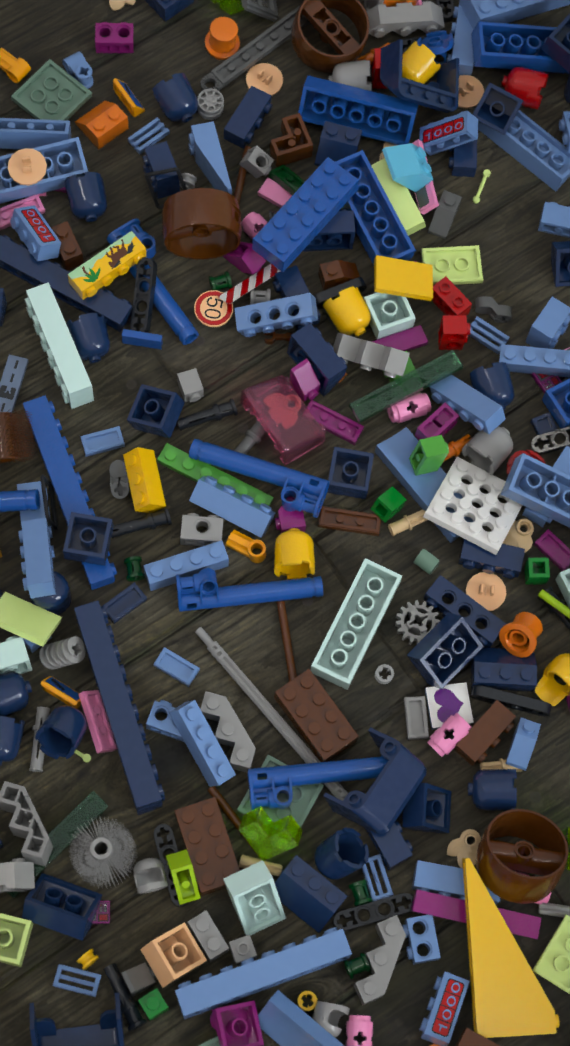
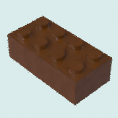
M310 669L275 691L274 699L320 762H329L357 742L358 734Z
M216 797L174 810L185 849L188 851L200 895L204 896L225 889L226 886L223 879L239 872L240 869Z

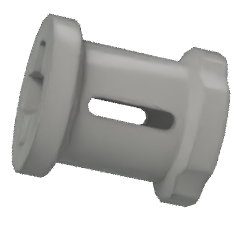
M267 289V291L251 290L250 305L270 301V289Z

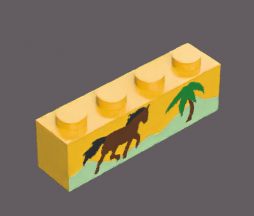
M130 231L68 274L69 284L82 300L92 297L100 288L110 285L116 277L126 274L135 264L138 265V262L146 257V247Z

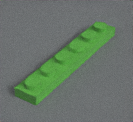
M166 443L157 458L158 463L195 482H198L203 476H211L218 480L217 483L233 487L236 493L251 496L254 499L253 501L258 504L263 503L270 506L273 502L274 497L207 463L189 458L188 453Z

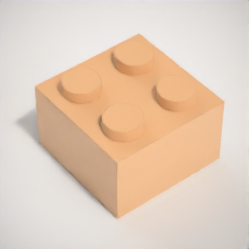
M185 922L157 937L140 949L162 988L207 961Z

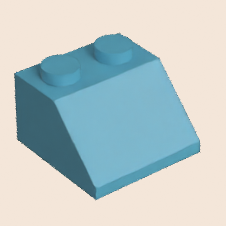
M408 143L382 149L393 181L417 192L433 180L432 169L426 161V153L422 147Z

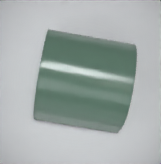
M422 549L413 563L431 575L439 565V559L427 550Z

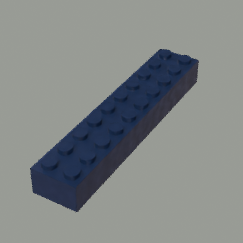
M99 601L75 607L76 620L137 814L141 815L162 808L165 794L162 785H157L156 783L159 780L155 763L150 764L152 760L149 744H144L143 742L146 740L142 723H137L140 720L136 704H131L133 695L130 685H125L127 678L123 664H118L121 662L117 644L112 645V643H115L111 625L106 626L109 622L105 607H100Z

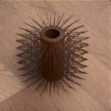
M3 409L0 412V463L15 462L16 459L22 457L21 455L33 457L29 456L31 453L27 454L26 452H33L29 450L34 449L25 448L32 446H21L29 444L26 442L33 441H24L19 438L29 439L26 437H33L23 435L25 432H32L23 430L28 429L24 427H31L23 425L28 424L23 422L30 421H22V419H28L24 417L30 416H24L17 412H14V414L8 411L3 412Z

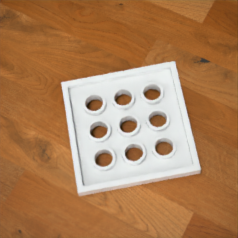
M456 457L423 517L497 555L523 505L501 495L506 481L490 475L485 470ZM462 479L469 480L471 484L463 483ZM480 488L486 489L489 493H482ZM454 493L461 494L463 498H456ZM498 498H504L507 503H501ZM472 503L480 504L481 508L474 507ZM446 507L453 508L455 513L448 512ZM490 512H496L499 517H493ZM464 517H470L473 522H467ZM482 526L489 527L491 532L483 530Z

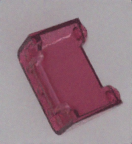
M279 375L244 389L241 392V405L246 411L250 409L251 415L254 414L274 441L276 450L278 449L283 454L280 456V460L286 466L325 442V434L327 432L322 423L318 424L292 388L293 384L289 377Z

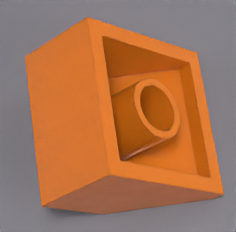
M103 101L75 121V124L98 149H101L129 129L128 116L117 104Z

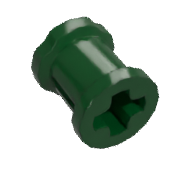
M228 271L224 272L223 275L209 276L211 290L232 288Z
M132 556L124 559L128 572L127 581L135 582L145 578L141 569L142 557Z
M366 880L348 885L355 899V907L373 901L372 897L369 896Z
M364 952L357 958L343 961L350 979L363 971H371Z

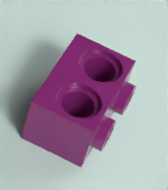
M95 23L96 53H134L133 23Z
M445 402L417 427L415 437L418 440L439 435L444 437L457 425L459 415Z

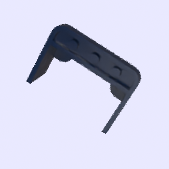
M399 39L381 48L380 80L399 99L445 113H450L457 109L459 58L441 64L440 70L437 72V82H430L425 85L402 77L403 40Z
M370 727L368 732L376 746L380 748L381 755L389 761L368 792L365 794L358 790L351 791L343 801L328 793H325L323 796L333 812L376 834H385L391 829L426 776L427 770L423 762L399 741Z
M115 993L116 1009L103 1012L100 1016V1024L56 1029L55 1022L52 1019H36L34 1003H29L32 1046H125L119 993Z

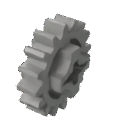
M415 600L414 605L407 602V609L403 606L400 608L401 613H397L396 618L398 621L395 622V626L400 627L397 630V634L403 633V641L407 638L410 639L409 645L413 641H416V644H418L440 622L439 619H435L438 616V612H432L433 606L427 608L425 601L422 605H419L418 600ZM408 614L409 621L404 624V618ZM414 621L421 622V626L413 624ZM431 622V629L427 632L426 625Z

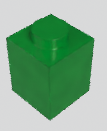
M392 486L377 498L371 510L386 523L401 510L407 499Z
M528 558L524 565L525 585H545L550 578L549 558Z
M157 988L138 1000L149 1021L169 1010L168 1005Z

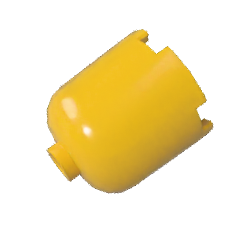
M415 41L402 54V77L425 84L440 70L441 65L440 63L436 64L434 61L436 56L424 44L418 46L417 41Z
M352 286L340 291L338 298L334 300L329 298L323 304V307L340 333L349 336L355 334L357 337L366 332L365 328L371 321V314L358 288Z
M291 528L276 538L274 574L277 577L285 575L288 580L307 578V574H315L314 543L308 533L297 528Z

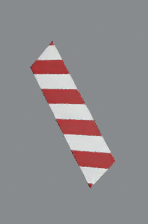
M269 264L218 298L230 304L275 276V273L280 272V270L274 265Z

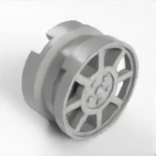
M211 88L201 91L197 98L199 115L208 120L217 119L224 110L223 95L218 90Z

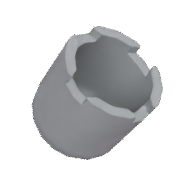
M370 60L337 64L333 69L332 76H329V81L372 91L371 82L367 80V76H370L371 73Z
M498 426L490 434L483 430L479 431L463 446L462 453L464 457H469L472 461L471 464L493 475L510 455L513 449V441L509 431L504 427Z

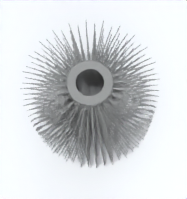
M100 818L101 825L97 822V828L93 822L97 835L96 839L91 832L90 836L82 827L85 833L79 834L77 842L74 843L73 841L70 844L75 845L72 848L78 847L77 849L70 850L78 852L70 853H77L72 855L75 858L71 857L75 859L72 861L77 862V864L73 865L78 868L76 870H80V873L86 874L88 878L90 875L93 876L94 879L92 877L91 879L103 888L105 880L106 884L109 882L111 887L110 878L114 884L111 874L112 871L114 875L112 868L117 875L118 871L123 877V873L127 874V871L129 872L130 863H134L136 859L133 860L135 857L128 858L135 856L128 853L137 852H131V850L136 849H132L134 847L132 845L135 844L130 843L132 838L126 834L127 830L125 832L124 830L121 831V829L116 830L111 825L113 822H110L108 819L107 821L110 823V826L107 823L103 825V821ZM107 850L105 854L100 855L102 851ZM95 877H97L100 881L102 878L103 883L100 884Z

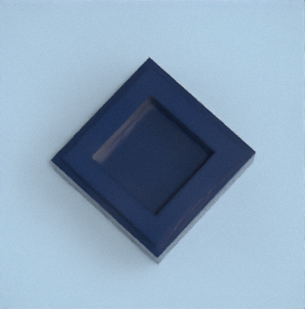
M550 412L535 417L530 421L537 435L558 430Z

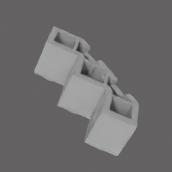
M431 1L422 2V5L412 6V2L396 3V7H386V4H378L366 11L369 18V34L376 38L383 37L391 31L405 37L417 29L430 33L445 27L442 8Z
M337 333L333 346L334 352L338 357H342L346 364L348 361L361 364L360 368L371 371L372 368L385 371V376L395 378L396 375L403 376L410 354L342 333Z
M205 691L200 709L206 719L219 722L215 733L218 743L234 747L230 759L232 768L248 773L247 769H251L256 750L253 742L225 696Z
M4 781L0 791V808L3 811L14 813L9 828L14 836L26 839L21 853L25 861L34 862V864L46 867L53 845L24 786Z
M25 858L12 859V862L0 863V893L26 892L35 889L34 862H25Z
M397 915L377 923L375 926L383 946L365 954L372 975L353 985L362 1006L381 998L386 992L406 937Z

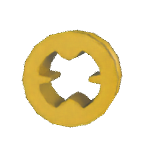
M93 949L87 951L77 960L78 964L81 963L83 965V970L90 967L99 958L98 955L95 956L93 954Z
M311 991L302 992L297 999L298 1007L304 1012L312 1011L317 1003V997ZM307 995L312 997L311 1002L313 1005L311 1007L309 1005L307 1007L302 1005L304 1001L301 998L303 996L307 998Z

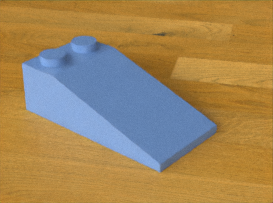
M214 121L192 125L191 133L188 134L190 155L194 154L196 163L214 189L222 190L232 195V187Z

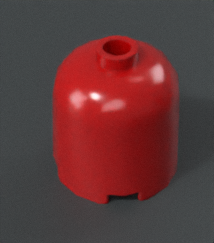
M515 67L508 76H504L501 87H505V91L524 101L522 106L538 110L543 98L540 95L541 88L546 87L548 74L524 67Z

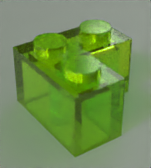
M262 807L244 814L238 829L263 861L298 846L303 831L292 815L273 822Z

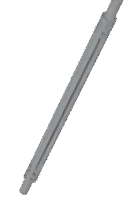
M199 627L195 633L206 644L207 650L223 666L306 764L320 762L233 662L218 642L213 641L204 629ZM338 782L324 783L333 796L342 801L348 794Z

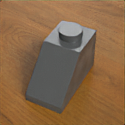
M446 190L443 191L428 233L446 239L460 207L461 196Z
M146 962L121 973L132 997L156 985L154 979L157 977L151 967L147 966Z

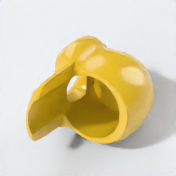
M569 653L558 655L547 665L543 672V677L535 688L536 695L542 701L548 702L552 706H556L570 693ZM554 674L559 676L566 685L559 684L554 679Z

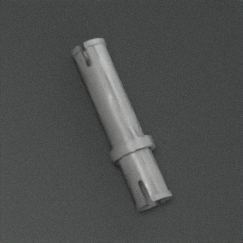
M37 707L36 721L32 728L34 737L29 771L43 772L44 752L41 751L40 744L37 759L39 741L35 739V736L41 726V721L43 724L49 716L50 708Z

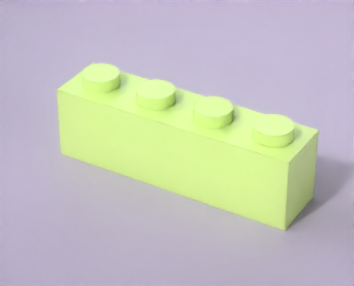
M385 158L372 164L371 167L408 236L426 227L425 221L408 188L393 181Z

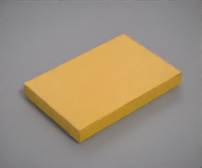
M376 255L374 259V292L431 301L433 299V267L430 264Z

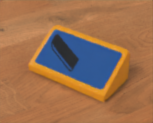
M113 79V90L130 114L136 117L145 112L144 107L128 85L119 79Z
M52 676L41 681L42 690L63 703L77 709L81 705L79 693Z

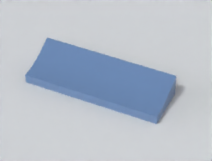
M520 110L505 135L478 121L479 131L554 191H557L570 177V153L567 152V148Z
M405 427L397 434L377 444L375 453L422 510L426 511L447 474L440 467L435 472L415 475L409 457L419 441ZM454 493L456 498H463L461 494ZM446 507L448 512L455 513L453 508ZM464 517L467 522H473L470 517ZM435 524L450 543L460 537Z
M279 990L270 998L258 1015L261 1030L280 1046H344Z

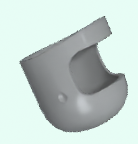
M146 858L135 864L133 874L138 894L155 892L168 887L164 866L159 859Z
M317 1001L312 1019L336 1038L342 1031L341 1028H338L340 1017L349 1015L350 1008Z

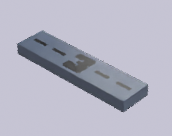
M9 354L0 381V412L3 409V412L13 413L12 411H14L29 363L28 359Z

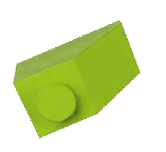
M187 849L166 855L179 904L201 899Z

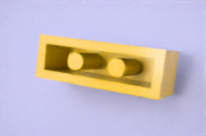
M137 447L123 454L135 511L154 513L166 507L154 450Z

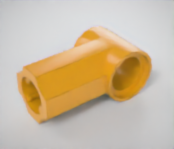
M0 48V68L6 72L13 82L19 83L31 71V67L24 59H17L5 49Z
M236 530L230 533L226 542L227 547L248 557L253 563H261L265 560L266 546L263 541L254 540ZM259 548L262 552L256 555L252 553V550Z

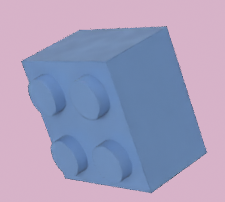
M552 296L531 326L525 342L532 347L554 349L558 338L568 328L570 307Z

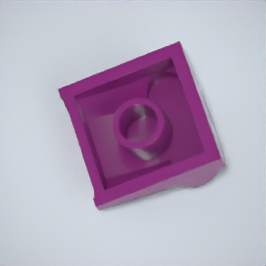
M255 1000L212 1009L210 1023L217 1032L220 1046L264 1045Z

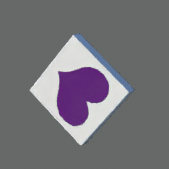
M467 682L449 684L443 689L436 687L425 688L432 730L440 728L451 715L454 716L456 713L469 725L474 723Z

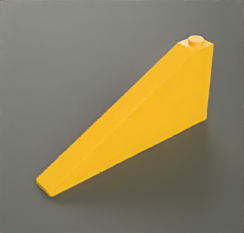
M462 858L474 1032L485 1038L557 1034L556 1028H559L558 1014H555L554 1008L470 858Z

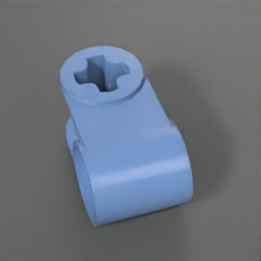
M80 51L62 60L68 74L87 89L92 87L94 82L92 68Z

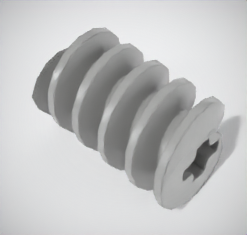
M74 636L44 645L40 649L39 657L44 667L54 670L81 662L85 657L86 648L83 640L80 637Z

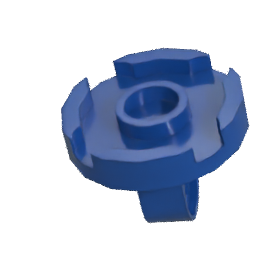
M446 31L430 32L426 34L427 38L422 40L420 37L417 40L418 46L424 44L435 55L443 56V61H435L436 64L440 63V65L447 62V51L454 45L453 34L450 33L448 35Z

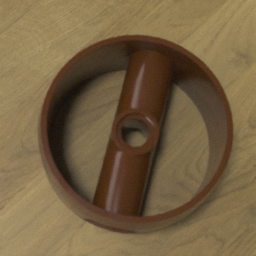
M305 0L299 7L292 25L291 38L295 53L308 67L320 72L333 73V69L337 64L356 61L361 55L369 36V18L359 0ZM327 8L338 10L353 21L359 33L360 45ZM302 16L319 32L320 39L324 43L329 44L338 55L320 52L308 43L300 26V18ZM326 29H331L334 33H329Z
M212 188L187 189L170 196L164 203L162 213L163 238L166 248L175 255L189 259L218 258L236 250L240 245L242 234L241 211L237 199L225 191Z
M526 809L507 810L497 815L485 829L476 854L477 872L485 886L502 899L520 904L538 902L547 897L558 884L567 864L568 844L560 828L544 815ZM513 836L525 839L539 848L533 847L532 844L526 841H519L514 844L493 839ZM515 871H521V872L532 873V874L543 875V876H539V877L526 876V875L519 874V873H517V872H515Z

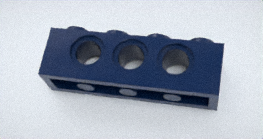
M441 575L425 593L424 600L426 605L429 607L433 606V609L440 611L443 617L448 612L461 616L459 610H466L469 616L463 618L484 647L490 648L499 637L501 628L506 625V623ZM442 598H450L452 604H445ZM482 622L485 625V629H478L475 623Z

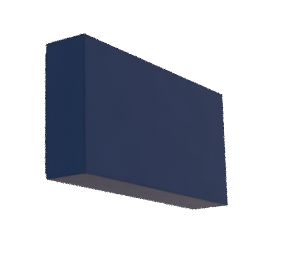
M134 582L103 606L107 616L115 624L145 602L147 597Z

